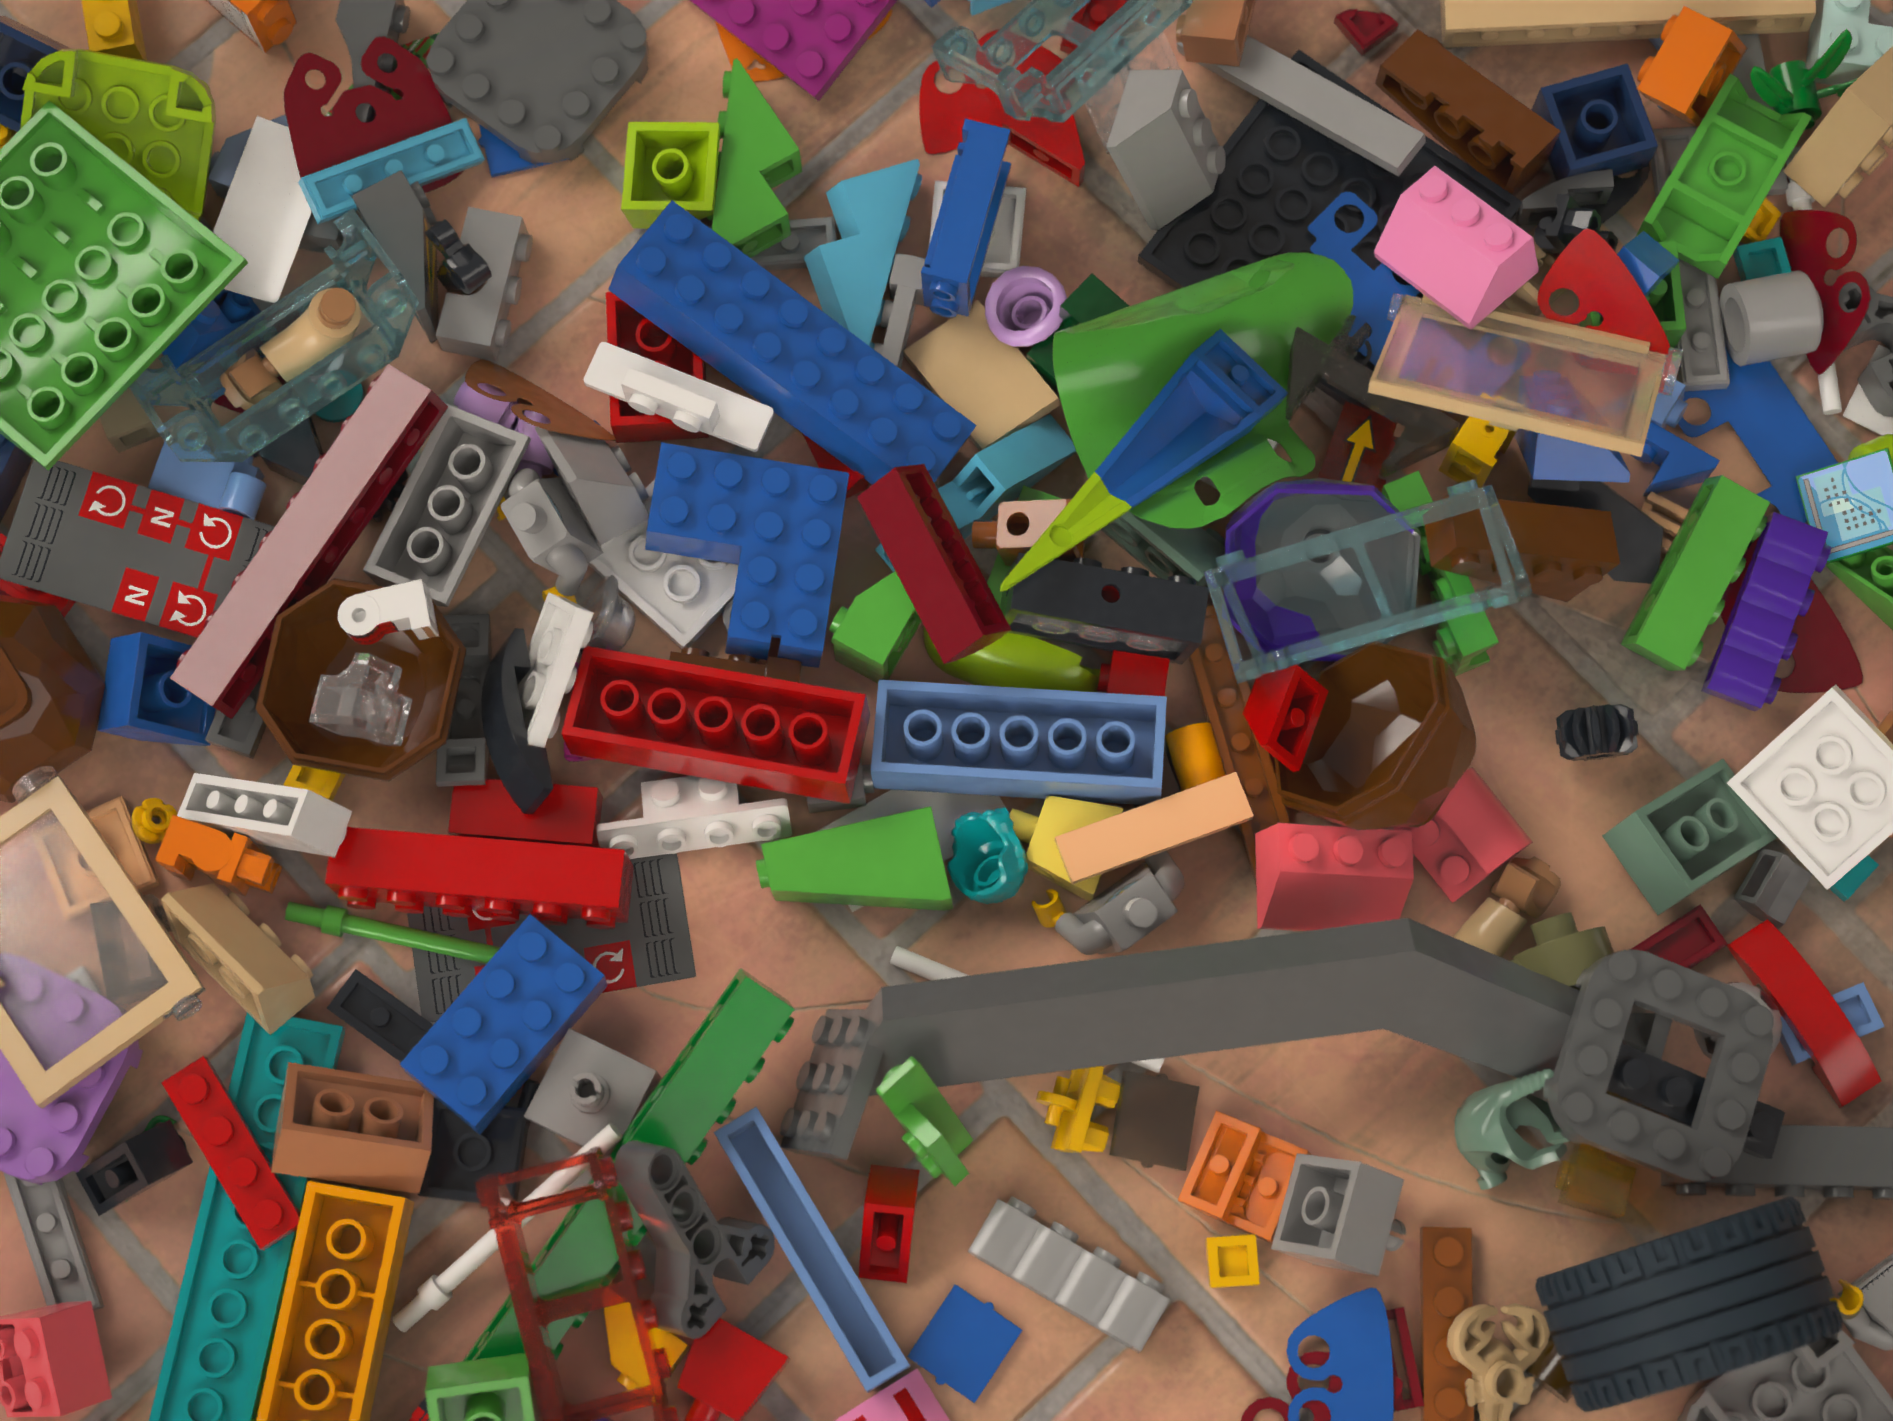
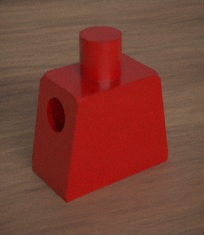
M719 1318L706 1334L694 1339L677 1388L695 1397L683 1421H717L721 1413L735 1421H742L787 1366L791 1358Z

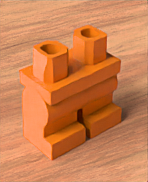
M172 815L155 859L173 876L191 881L195 870H200L219 885H225L230 891L246 896L249 887L272 894L282 871V866L274 863L272 856L263 854L249 837L234 832L231 840L225 833L175 815Z

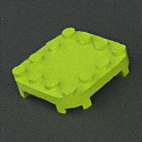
M61 49L43 57L28 72L22 88L25 92L20 129L50 100L199 222L201 221L205 206L216 125L215 101L211 95L210 87L205 81L199 79L194 73L177 66L85 49Z

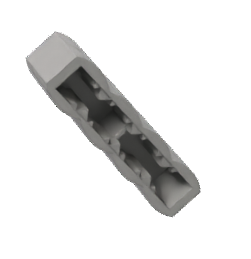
M1012 1196L1008 1203L997 1199L970 1246L968 1253L1123 1345L1140 1353L1170 1301L1169 1298L1162 1295L1165 1286L1142 1272L1138 1273L1136 1279L1118 1269L1122 1260L1100 1247H1096L1093 1254L1075 1244L1079 1235L1055 1221L1050 1228L1040 1224L1033 1219L1037 1211Z

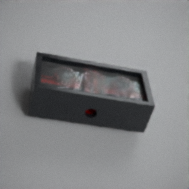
M1018 553L1005 578L1025 556V553ZM1076 558L1073 562L1054 559L1010 589L1003 591L1000 609L1011 628V631L1008 633L1111 652L1117 650L1170 659L1171 663L1183 664L1202 643L1209 587L1198 586L1195 579L1186 576L1173 575L1169 576L1168 580L1150 577L1149 571L1138 567H1122L1121 571L1102 568L1100 561L1089 558Z

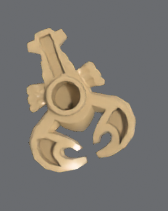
M1514 1303L1500 1308L1502 1313L1512 1315L1518 1321L1515 1327L1508 1320L1501 1321L1505 1335L1516 1348L1513 1351L1502 1341L1492 1337L1496 1327L1494 1322L1485 1321L1481 1326L1485 1319L1498 1314V1309L1494 1306L1481 1304L1467 1308L1455 1318L1449 1328L1447 1347L1452 1358L1472 1371V1378H1468L1464 1384L1466 1387V1401L1471 1407L1477 1404L1480 1421H1509L1510 1413L1513 1410V1402L1527 1405L1530 1402L1535 1379L1534 1377H1524L1523 1371L1537 1360L1548 1344L1550 1334L1546 1318L1532 1307Z

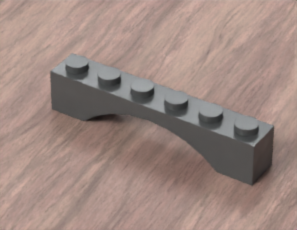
M340 0L335 20L351 57L353 88L372 85L389 93V90L386 89L387 86L364 74L360 64L361 57L376 37H386L398 43L400 33H406L409 26V6L405 5L404 0ZM384 53L378 57V66L382 71L391 73L396 70L397 60L393 55ZM362 103L356 108V116L360 121L369 123L375 119L376 112L370 104ZM356 211L321 224H317L311 212L298 249L344 257L348 242L353 243L357 235L358 216L355 215Z

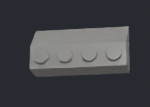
M446 404L448 409L436 424L363 569L378 586L383 587L422 579L430 589L435 605L444 607L449 606L531 441L527 435Z

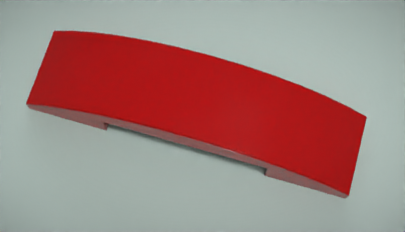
M1768 919L1726 946L1754 986L1760 984L1764 992L1773 999L1779 1013L1816 1064L1811 1067L1839 1108H1842L1881 1082V1078L1867 1050L1833 996L1801 954Z

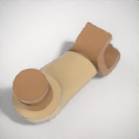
M343 288L324 289L312 298L309 307L294 322L259 347L265 355L264 358H261L254 348L247 351L237 362L224 371L219 378L221 384L226 389L224 394L235 408L241 407L249 413L271 406L286 392L284 386L277 379L279 375L289 383L318 367L346 346L353 339L361 318L360 306L356 298Z
M1535 856L1531 859L1514 857L1507 864L1502 875L1494 881L1490 892L1500 897V900L1497 902L1488 897L1453 937L1502 958L1528 921L1521 917L1519 913L1523 911L1535 919L1540 917L1557 895L1561 886L1560 878L1549 870L1550 865Z

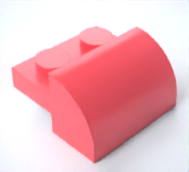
M1473 767L1465 771L1449 792L1432 820L1420 827L1393 828L1394 830L1412 831L1413 854L1452 903L1459 900L1485 878L1496 872L1533 843Z

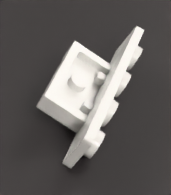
M607 342L599 344L584 376V383L587 387L628 402L632 408L647 415H654L656 413L671 419L674 424L682 429L694 433L701 431L752 452L759 450L774 416L773 408Z
M695 776L641 782L643 818L602 823L596 826L600 848L623 849L626 851L629 859L675 854L756 841H769L792 835L788 803L785 798L740 804L738 784Z

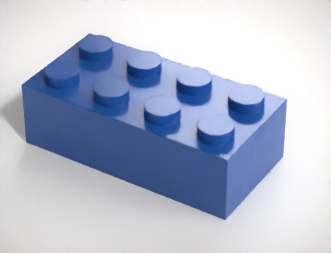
M529 914L404 1058L400 1066L407 1075L481 1135L563 1039L568 1029L575 1025L608 986L605 975Z

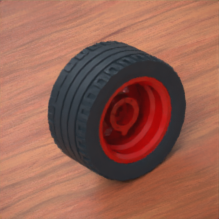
M1792 1196L1782 1198L1537 1278L1535 1288L1542 1307L1547 1306L1548 1308L1543 1313L1550 1332L1556 1331V1335H1553L1552 1338L1558 1355L1565 1357V1359L1561 1360V1364L1567 1381L1574 1382V1384L1570 1385L1576 1405L1584 1412H1591L1628 1403L1767 1360L1840 1332L1843 1319L1836 1301H1830V1298L1835 1295L1828 1276L1821 1275V1273L1825 1272V1268L1819 1252L1812 1251L1816 1244L1809 1226H1802V1223L1806 1222L1799 1201Z

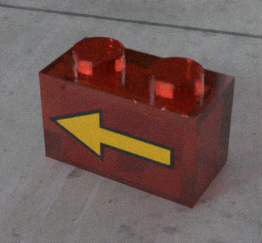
M1345 402L1318 478L1373 485L1382 493L1383 485L1386 484L1387 480L1378 476L1383 462L1392 465L1402 438L1394 436V432L1399 420Z

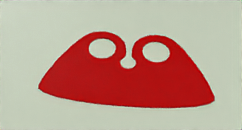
M995 30L986 33L978 40L973 52L975 65L982 74H986L990 78V84L986 88H978L974 83L975 74L970 66L963 60L955 57L936 60L926 68L922 76L919 99L921 136L927 154H939L957 149L959 142L963 143L962 128L965 119L1003 128V122L1032 80L1043 87L1051 85L1062 92L1074 80L1075 70L1050 50L1022 35L1007 30ZM996 40L1004 41L1011 47L1013 55L1007 65L994 67L985 60L984 50L990 42ZM945 67L957 69L963 77L961 88L951 94L939 91L934 83L936 73Z
M1589 228L1582 230L1561 252L1543 279L1537 298L1541 312L1547 319L1573 325L1584 321L1590 312H1599L1603 316V322L1599 326L1587 325L1585 326L1586 328L1651 342L1647 359L1665 363L1662 378L1675 375L1676 364L1674 354L1667 336L1634 277L1605 239ZM1565 288L1574 291L1579 299L1578 309L1570 315L1555 313L1549 304V297L1555 290ZM1570 357V360L1578 370L1589 375L1615 379L1637 378L1638 372L1599 363H1588L1582 359Z

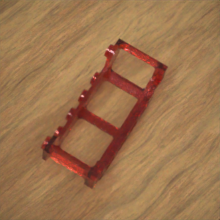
M597 1146L578 1155L504 1174L497 1172L480 1177L475 1182L481 1208L487 1207L490 1217L488 1220L490 1230L494 1229L542 1420L594 1421L652 1406L654 1421H679L675 1406L669 1407L664 1379L672 1377L670 1362L665 1347L656 1348L652 1329L659 1328L658 1315L653 1298L644 1300L639 1280L647 1278L646 1268L641 1250H631L627 1231L634 1229L633 1217L628 1200L619 1201L615 1188L618 1186V1179L612 1157L604 1158L600 1146ZM589 1163L594 1183L523 1202L513 1200L506 1186L509 1183ZM595 1199L604 1201L624 1280L552 1300L542 1299L538 1294L522 1231L523 1219ZM621 1303H630L650 1384L578 1404L567 1402L548 1333V1325L553 1321Z

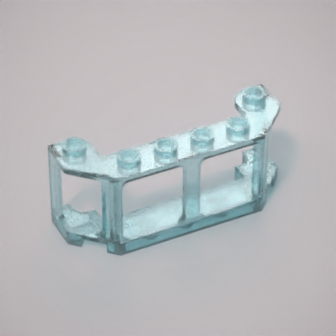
M1032 0L982 46H980L972 30L964 26H955L948 30L931 47L946 80L956 83L985 85L998 95L1005 113L1017 120L1030 121L1031 117H1044L1051 122L1064 123L1192 5L1193 0H1128L1095 32L1071 20L1072 16L1090 0ZM1051 36H1061L1078 46L1046 76L1043 72L1032 66L1024 74L1015 69Z
M354 209L333 221L343 235V243L337 251L334 250L332 245L324 249L333 263L331 266L178 368L166 354L159 359L163 367L159 369L147 368L129 386L157 432L181 462H243L399 357L419 301L401 272ZM376 257H378L389 273L374 282L367 290L368 279ZM327 288H343L348 290L356 298L360 310L372 326L222 426L211 410L212 403L222 396L226 390L219 379L221 374L252 348L256 350L261 358H264L265 355L259 347L294 322L309 307L312 298L318 292ZM153 406H182L191 410L180 412L163 423Z

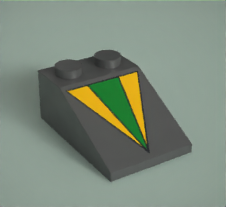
M402 170L352 195V198L369 235L427 338L432 343L437 340L436 332L438 328L437 248L428 239L425 231L436 224L437 220L430 209L429 200L419 182L416 181L409 184Z

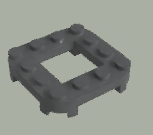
M1622 950L1600 958L1589 968L1583 970L1577 979L1575 986L1580 988L1554 1075L1552 1078L1546 1079L1544 1084L1543 1099H1548L1553 1118L1563 1130L1560 1134L1575 1144L1586 1143L1669 1176L1668 1180L1672 1182L1692 1183L1725 1176L1735 1165L1742 1153L1773 1048L1772 1027L1774 1019L1772 1013L1766 1007L1761 1006L1754 997L1741 989L1645 951ZM1633 1004L1710 1034V1040L1716 1042L1691 1127L1606 1094Z

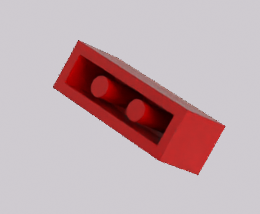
M487 779L486 785L453 786L448 833L454 836L598 847L596 826L600 824L603 796L598 787L553 784L554 789L532 815L524 814L501 780Z

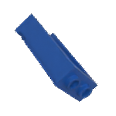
M969 119L964 121L962 128L963 143L959 142L958 155L955 154L924 266L921 270L924 306L930 307V310L937 315L953 318L959 314L969 317L1011 169V163L1003 161L1011 134L1010 129Z

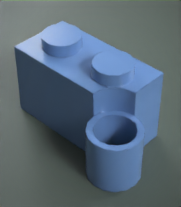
M183 436L182 441L165 438L148 488L255 520L267 485L263 482L264 475L258 467L252 466L254 458L251 455L236 449H227L225 454L210 450L209 444L189 436Z

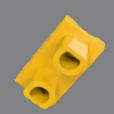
M1104 1067L1074 1069L1071 1071L1069 1079L1061 1076L1056 1077L1053 1092L1038 1091L1036 1101L1049 1106L1044 1123L1056 1127L1051 1149L1068 1153H1081L1082 1151L1103 1152L1105 1150L1109 1135L1108 1127L1090 1121L1093 1107L1095 1104L1104 1108H1114L1118 1102L1122 1085L1104 1075Z

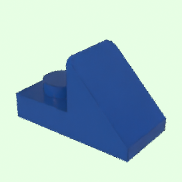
M1651 421L1642 456L1631 455L1643 463L1653 462L1659 466L1643 496H1648L1651 491L1658 494L1702 483L1711 475L1720 461Z

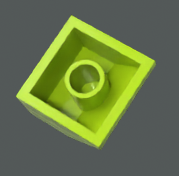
M628 122L621 210L633 228L648 229L671 200L698 220L714 214L721 129L719 122Z

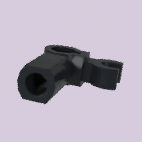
M446 219L442 222L438 221L425 231L431 243L445 257L442 261L443 264L438 268L436 276L448 292L462 290L469 295L492 277L491 271L484 260L473 250L469 243L462 244L457 233Z

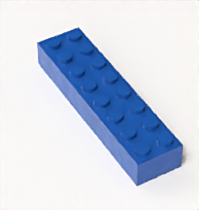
M672 200L616 268L608 289L610 292L759 402L772 407L774 413L850 469L864 475V479L872 485L894 467L924 464L935 483L977 426Z

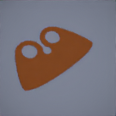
M480 359L467 370L465 382L476 392L503 402H516L518 398L531 402L533 404L531 406L515 404L511 407L512 412L517 417L531 425L573 436L608 441L616 440L611 433L586 415L539 386L498 364ZM487 383L502 389L506 395L497 396L480 389L477 384ZM530 410L540 413L551 422L544 424L533 421L524 416L522 411Z

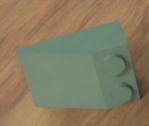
M1721 759L1636 810L1602 835L1657 915L1668 910L1778 838L1727 784L1735 774L1724 759Z

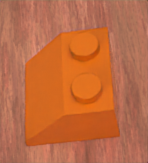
M1684 6L1679 16L1674 14L1666 23L1661 34V40L1664 42L1655 58L1652 56L1648 57L1642 65L1637 77V81L1640 82L1637 90L1645 98L1698 128L1727 77L1735 71L1747 47L1732 29Z

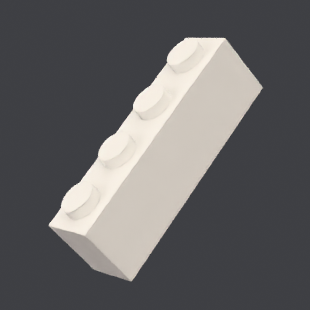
M194 773L177 816L217 829L225 833L231 840L235 832L249 837L255 844L335 857L339 845L346 836V827L352 811L308 789Z

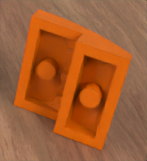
M1216 1111L1178 1201L1250 1235L1256 1234L1257 1238L1272 1244L1297 1153L1312 1154L1304 1148L1264 1133L1259 1127Z

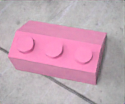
M1436 166L1431 168L1400 195L1374 250L1376 259L1470 330L1539 272L1533 237Z

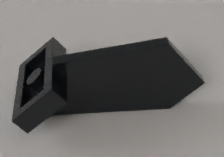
M1527 468L1529 478L1527 494L1536 503L1611 511L1621 564L1607 574L1614 581L1652 583L1659 570L1663 526L1604 482L1533 479Z

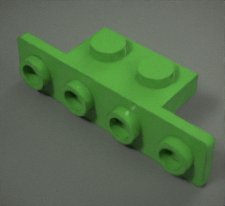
M910 1057L903 1064L895 1066L886 1074L883 1083L877 1087L876 1092L906 1131L901 1139L916 1155L915 1158L934 1179L943 1174L956 1186L969 1174L958 1158V1155L972 1143L973 1138L921 1064L914 1057Z

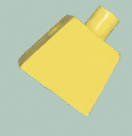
M1046 796L1039 817L1012 808L1010 818L1014 822L1013 829L1020 841L1029 844L1026 853L1028 869L1084 900H1093L1102 874L1071 885L1055 843V837L1123 813V808L1056 796Z

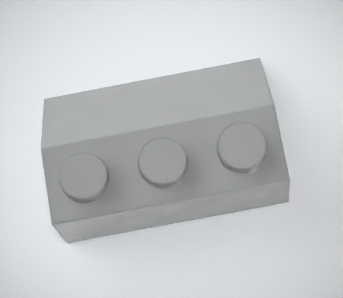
M1130 70L1106 147L1151 230H1160L1213 193L1218 174H1221L1225 168V151L1219 145L1212 131L1211 122L1205 117L1198 103L1197 93L1191 88L1183 70Z

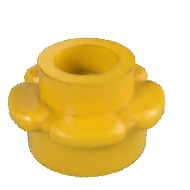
M159 798L145 799L142 802V806H137L132 813V828L135 835L143 842L149 844L162 842L172 815L177 816V811L172 805L163 804V801ZM152 817H158L160 823H153Z

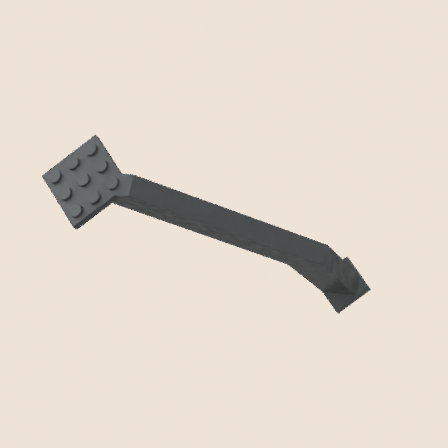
M1409 918L881 987L866 1009H827L826 1014L818 1019L812 1034V1042L815 1043L810 1060L803 1064L797 1077L796 1087L799 1089L794 1107L788 1109L781 1123L780 1134L783 1136L780 1147L797 1154L847 1160L868 1097L878 1095L876 1089L883 1083L886 1074L895 1066L903 1064L910 1057H914L921 1064L936 1087L1385 1029L1511 1076L1522 1078L1532 1073L1535 1074L1538 1071L1542 1072L1544 1069L1555 1071L1579 990ZM1630 1013L1622 1043L1661 1059L1672 1019L1657 1013Z

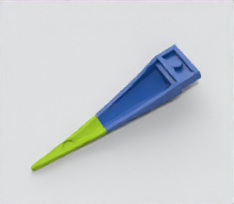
M1219 329L1190 354L1096 471L1004 579L1000 586V591L1010 589L1248 434L1255 425L1281 404L1288 392L1224 331Z

